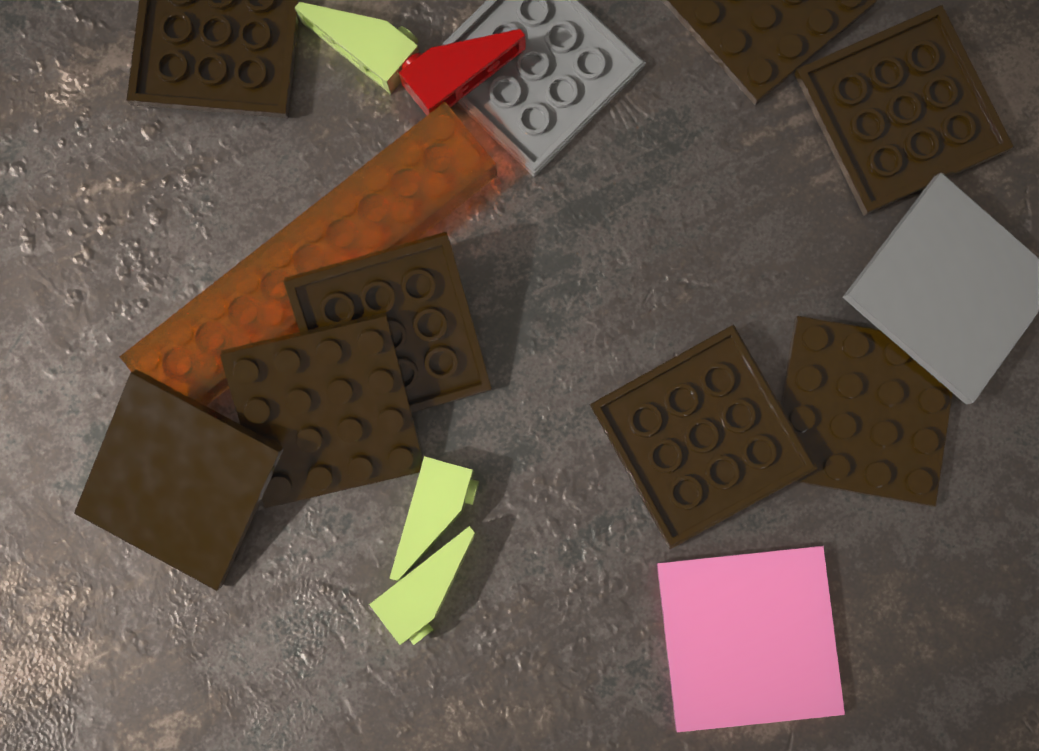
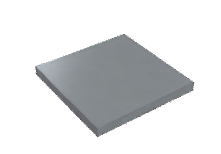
M486 0L442 45L521 29L525 34L526 49L464 96L457 104L535 177L645 67L646 62L579 0Z
M939 173L933 177L842 298L965 404H971L977 399L1039 312V258L945 175Z

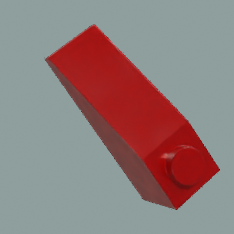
M521 29L431 47L423 54L420 52L415 53L403 63L402 70L398 72L402 86L428 118L433 121L526 49L525 34Z

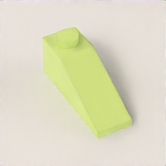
M299 2L295 7L300 21L389 94H392L401 83L398 72L402 70L403 63L410 56L419 52L418 39L403 26L397 29L386 20Z
M424 456L389 579L399 581L404 578L462 514L465 504L473 505L479 481L473 480L474 471L472 469Z
M471 526L369 604L399 645L408 639L415 645L433 631L429 622L437 617L476 535Z

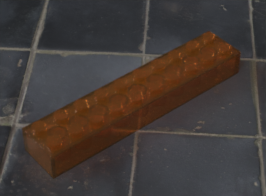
M442 103L119 357L131 372L137 369L207 406L229 389L220 357L221 350L300 332L284 285V278L417 240L496 178V163L447 103Z

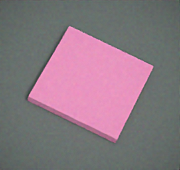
M823 546L657 563L676 732L845 715Z

